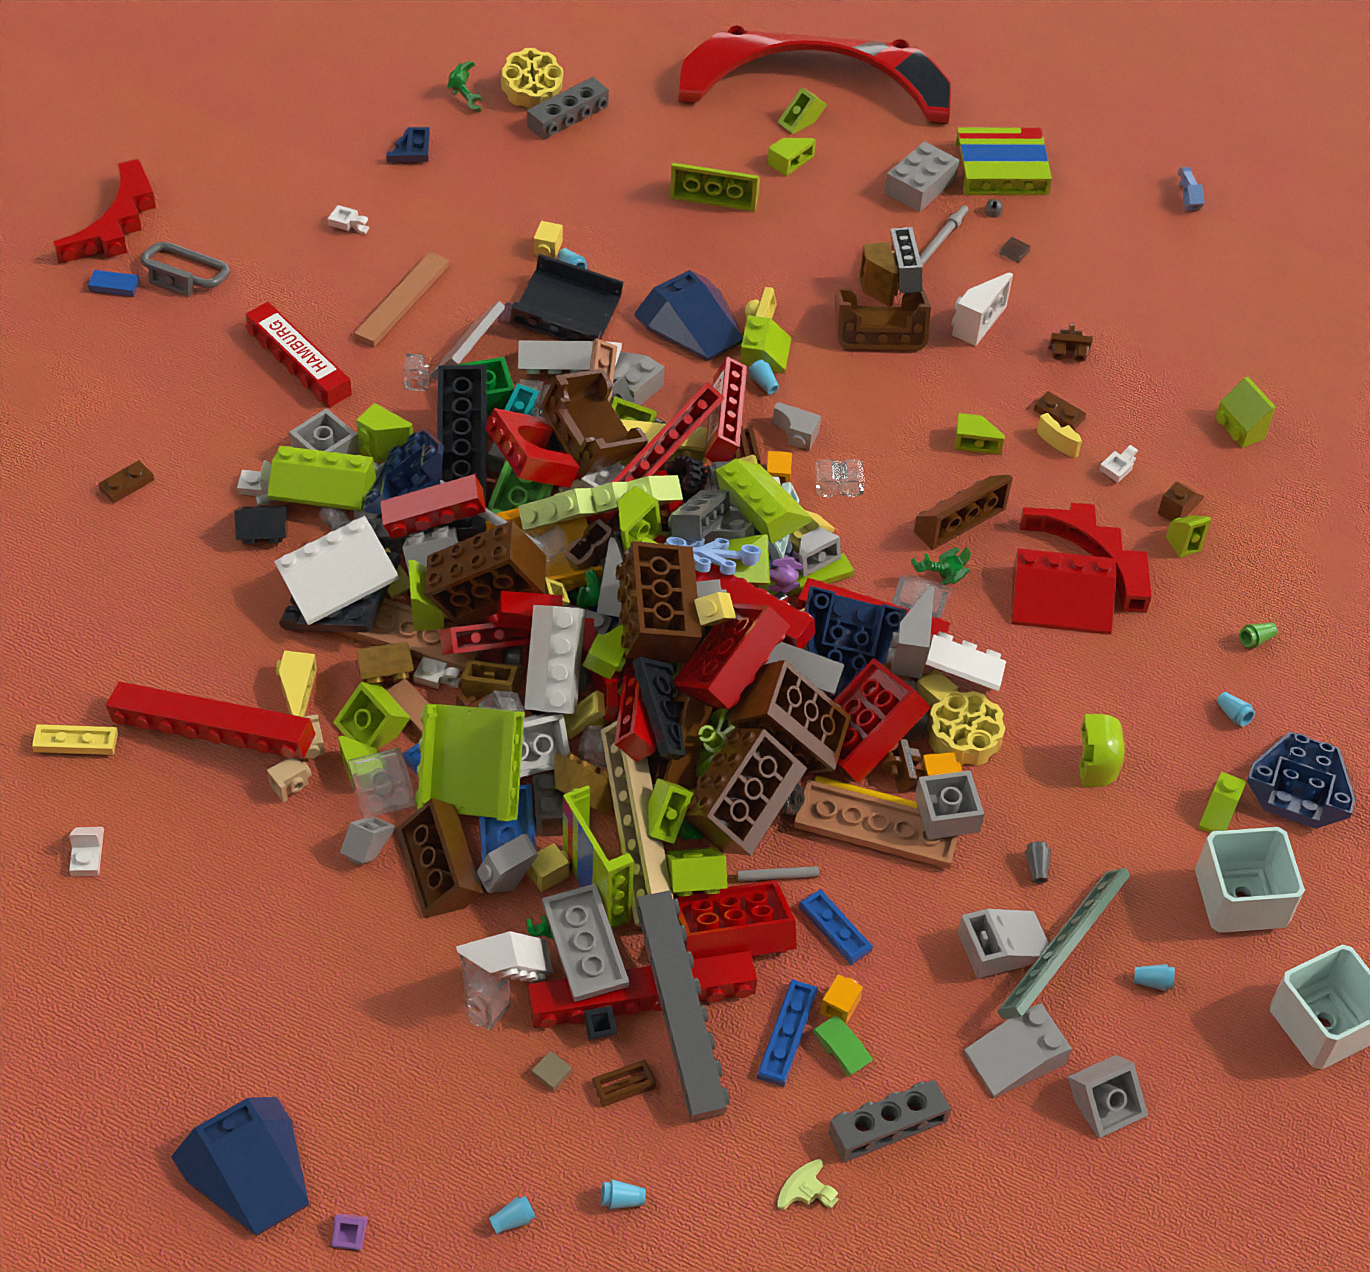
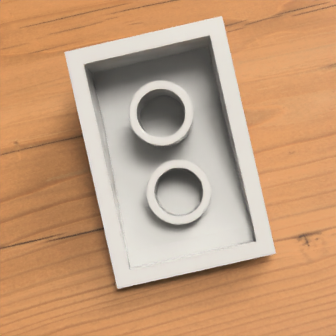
M1006 273L973 287L963 297L960 296L954 306L956 314L951 322L953 326L952 336L974 346L980 342L1007 306L1013 277L1012 273Z

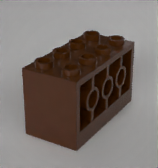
M511 520L428 555L424 595L458 627L467 626L498 613L497 605L501 591L545 594L546 555Z
M632 541L628 551H624L621 564L617 565L615 574L616 580H619L620 584L617 600L621 602L619 624L623 625L621 647L625 648V658L637 659L644 657L656 661L686 663L702 638L700 620L694 601L698 599L693 547Z
M779 660L764 664L758 669L754 681L745 687L740 694L739 701L733 706L728 722L735 728L765 729L807 768L802 775L804 776L835 770L851 716L840 705L826 696L825 692L812 684L806 676L797 671L791 663L786 660Z
M735 728L726 737V743L721 751L712 758V764L707 772L699 778L698 785L687 806L688 809L684 820L722 853L751 856L807 768L765 729Z

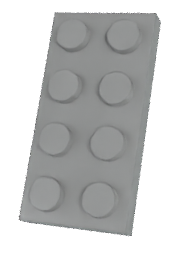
M596 884L542 898V904L574 1002L629 987V980Z

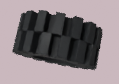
M680 455V457L674 458L675 462L671 461L669 463L671 468L667 467L666 472H668V476H678L683 501H688L699 491L704 490L702 486L707 484L704 478H708V473H705L707 468L703 466L704 463L702 461Z

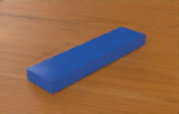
M791 979L761 1062L757 1079L782 1087L785 1086L815 1001L818 987Z

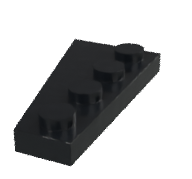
M639 657L632 662L635 669V677L641 688L642 700L650 718L649 724L656 738L657 750L663 758L679 760L686 755L682 727L676 722V717L680 713L679 706L673 701V694L676 693V685L670 680V674L674 672L673 665Z

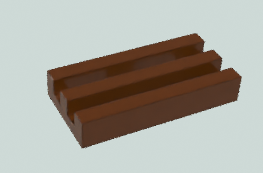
M748 425V429H744L741 426L740 439L744 456H750L745 436L748 435L752 454L756 456L757 463L760 465L761 459L753 425ZM739 448L734 454L735 459L741 458Z
M645 1059L592 1078L593 1088L596 1089V1094L600 1098L602 1107L656 1088V1082ZM642 1070L644 1072L631 1078L619 1080L617 1083L611 1084L603 1088L601 1086L603 1084L640 1072Z

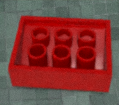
M1018 548L1013 566L1012 624L1111 635L1116 586V559Z
M732 604L736 619L712 627L672 681L675 683L676 689L716 708L730 709L735 706L740 699L742 691L754 681L756 672L769 660L770 653L776 645L783 641L785 632L790 627L770 606Z
M874 658L833 700L851 716L837 765L859 784L931 708L915 689Z
M777 880L731 886L719 889L720 892L716 894H704L703 891L693 892V895L690 896L673 895V899L677 898L680 907V915H677L679 925H684L687 934V941L684 942L686 952L691 951L693 959L750 951L752 957H758L761 954L784 953L788 950L797 949L796 920Z

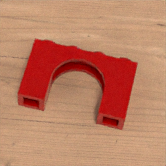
M494 408L492 415L487 419L486 431L518 478L570 488L578 472L579 465L571 454L545 449L553 432L545 418Z

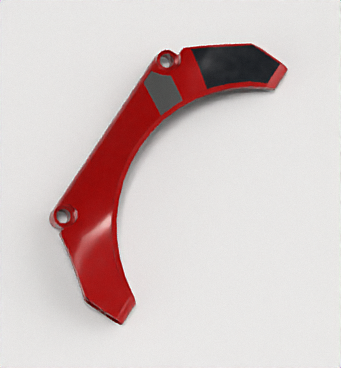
M734 25L728 29V32H719L700 44L683 60L681 65L678 101L697 103L726 74L754 59L793 50L835 52L864 61L893 78L912 96L929 122L949 123L951 82L931 58L918 48L909 47V43L904 39H896L893 42L746 31L742 26Z

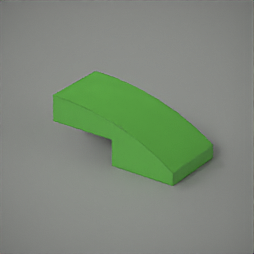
M837 1015L813 1030L826 1052L834 1055L847 1077L873 1061L860 1040Z

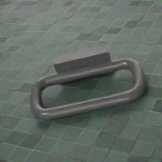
M169 242L154 243L141 255V263L149 269V283L188 297L193 293V285L202 288L217 287L230 274V267L227 263ZM159 251H169L221 271L212 279H203L194 276L190 272L156 260H150V258Z

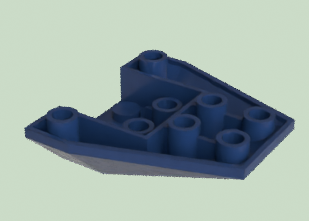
M691 270L654 287L634 313V316L648 330L707 361L741 344L743 341V336L720 290L706 277Z
M424 428L421 432L415 431L407 438V442L401 447L397 445L392 448L371 489L365 496L364 511L366 513L382 514L380 501L439 485L444 445Z
M810 586L804 611L814 618L815 634L807 643L808 652L844 664L835 694L831 697L836 698L873 658L882 665L885 663L888 650L892 648L893 632L898 633L900 622L907 614L906 609L886 604L876 605L836 595L834 591Z
M1289 731L1252 763L1247 779L1248 785L1264 811L1317 829L1348 819L1352 815L1355 796L1340 748L1334 747L1327 742L1308 738L1304 734H1296Z
M251 1097L237 1103L196 1126L171 1156L184 1180L255 1236L260 1235L309 1206L292 1121L277 1097Z

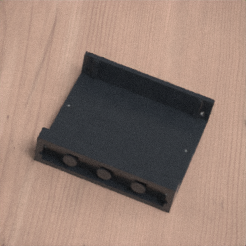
M538 254L536 269L520 301H515L512 306L510 323L562 341H594L596 338L602 340L621 299L624 282Z

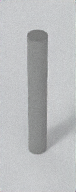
M818 866L737 871L738 882L819 877Z

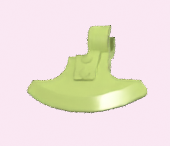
M821 1159L807 1163L790 1176L780 1192L778 1209L785 1210L794 1201H803L809 1205L816 1198L828 1208H832L839 1200L836 1198L838 1192L831 1186H825L816 1179V1175L823 1167Z

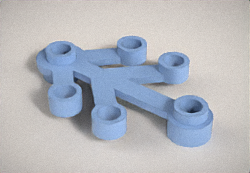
M669 537L664 543L692 546L695 569L700 572H709L712 561L720 565L721 573L732 575L735 573L736 563L724 558L741 559L742 564L754 566L759 561L761 554L759 547L748 544L741 546V551L728 550L729 541L724 538H716L713 542L704 545V538L701 540H684L678 537Z

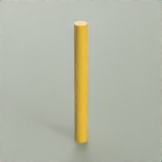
M817 775L815 778V782L918 808L917 802Z

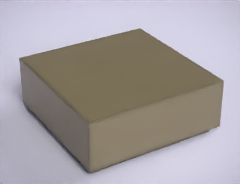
M549 1051L531 1070V1075L553 1092L572 1073V1067L552 1051Z

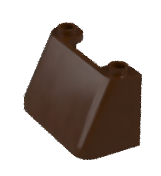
M835 288L834 301L837 339L843 348L921 350L927 345L931 306L925 290L914 294L905 293L901 300V307L857 306V297L852 290Z
M604 369L555 376L542 403L545 419L553 429L566 453L571 454L579 465L578 472L583 476L599 472L640 452L649 441L645 433L638 427L631 428L628 432L608 401L613 384Z

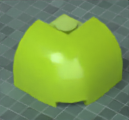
M1084 714L1080 728L1083 753L1079 763L1082 787L1107 786L1116 780L1124 761L1125 744L1122 726L1117 718L1110 715Z

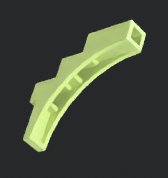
M647 476L629 482H611L593 488H576L554 494L552 497L520 505L518 508L523 530H531L572 519L619 511L618 501L624 493L630 491L634 486L658 499L659 505L683 500L678 476Z

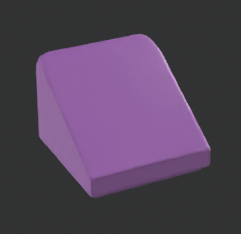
M341 1213L335 1215L331 1247L362 1250L368 1217Z

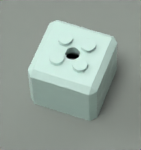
M1279 827L1213 831L1207 837L1195 867V873L1211 928L1219 933L1286 928L1305 891L1287 832ZM1243 892L1248 897L1238 898L1235 893Z
M1340 945L1286 971L1271 1001L1269 1011L1311 1067L1322 1070L1370 1046V969L1355 950L1346 945ZM1318 1018L1327 1019L1331 1026L1324 1027Z

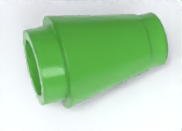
M1272 622L1247 624L1239 632L1240 642L1247 648H1256L1272 637H1275L1277 635V627Z

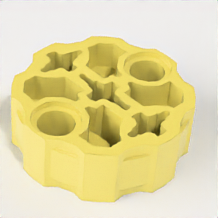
M525 48L523 51L511 53L506 58V64L502 68L501 89L507 94L508 100L512 104L530 109L558 95L562 89L563 68L556 62V57L549 52H541L536 48Z
M953 691L947 693L931 709L927 726L930 736L928 743L935 753L954 752L956 761L960 762L961 765H982L988 762L992 754L998 753L1005 731L1002 720L1004 714L998 704L990 702L984 694L979 692L960 693Z

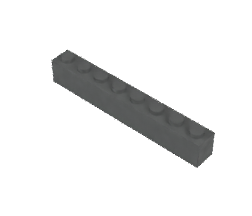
M670 890L637 897L636 910L690 1122L724 1115L727 1108L726 1105L730 1104L729 1094L726 1087H721L719 1077H722V1068L719 1059L714 1060L712 1050L715 1049V1041L712 1032L707 1033L705 1022H708V1014L705 1005H700L698 995H701L700 983L698 978H693L691 968H694V961L691 951L686 952L684 944L687 941L684 925H679L677 915H680L677 898H672Z

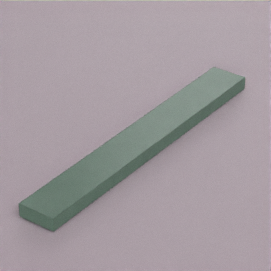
M1126 868L1104 873L998 1009L997 1013L1003 1020L1023 1016L1130 877Z

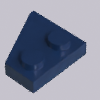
M408 127L403 136L396 141L395 149L392 152H387V162H429L430 127Z

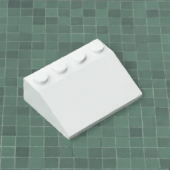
M365 516L353 520L351 523L274 561L308 625L400 579Z

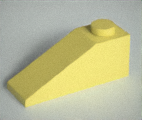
M284 650L282 660L277 661L276 675L280 676L281 688L291 715L305 716L317 671L315 654Z

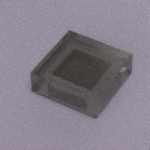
M1011 237L1000 249V255L1019 263L1029 253L1031 246Z

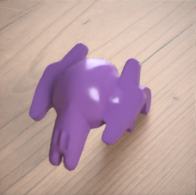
M792 552L791 557L785 554L784 558L772 561V565L777 567L769 569L770 581L775 583V585L768 587L769 590L788 593L791 589L800 587V583L796 582L799 576L796 569L803 568V565L800 564L799 553Z

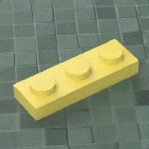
M36 725L32 748L34 752L114 755L118 732L116 727Z

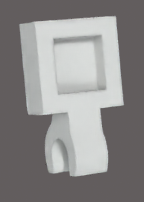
M338 205L328 217L329 226L347 231L353 227L358 233L363 235L370 229L368 226H365L368 218L358 216V211Z
M1130 445L1121 455L1114 451L1100 464L1099 471L1116 482L1121 481L1133 469L1134 461L1136 460L1134 455L1138 450Z
M426 657L422 658L413 675L415 683L437 689L441 683L458 688L461 682V678L458 677L460 674L459 669L454 667L447 668V663Z

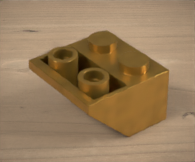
M889 242L863 244L859 269L862 292L887 306H893L894 297L898 295L896 253L891 250Z
M408 641L356 649L361 681L367 680L369 684L383 683L384 677L390 676L393 677V681L407 679L409 677L408 673H413L414 671Z
M468 660L461 676L463 695L466 698L474 696L476 701L489 694L493 700L492 704L514 707L527 668L526 666L499 662Z
M556 752L554 756L555 788L567 794L573 789H580L588 785L590 787V807L608 815L614 804L608 773L569 752L566 757Z

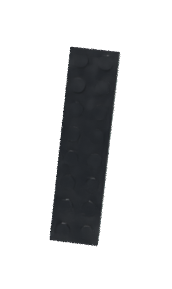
M438 365L437 439L444 445L441 480L449 482L475 474L483 487L485 508H487L486 422L488 414V380L486 365ZM478 514L448 524H442L448 525L449 528L455 527L459 542L486 531L485 519Z

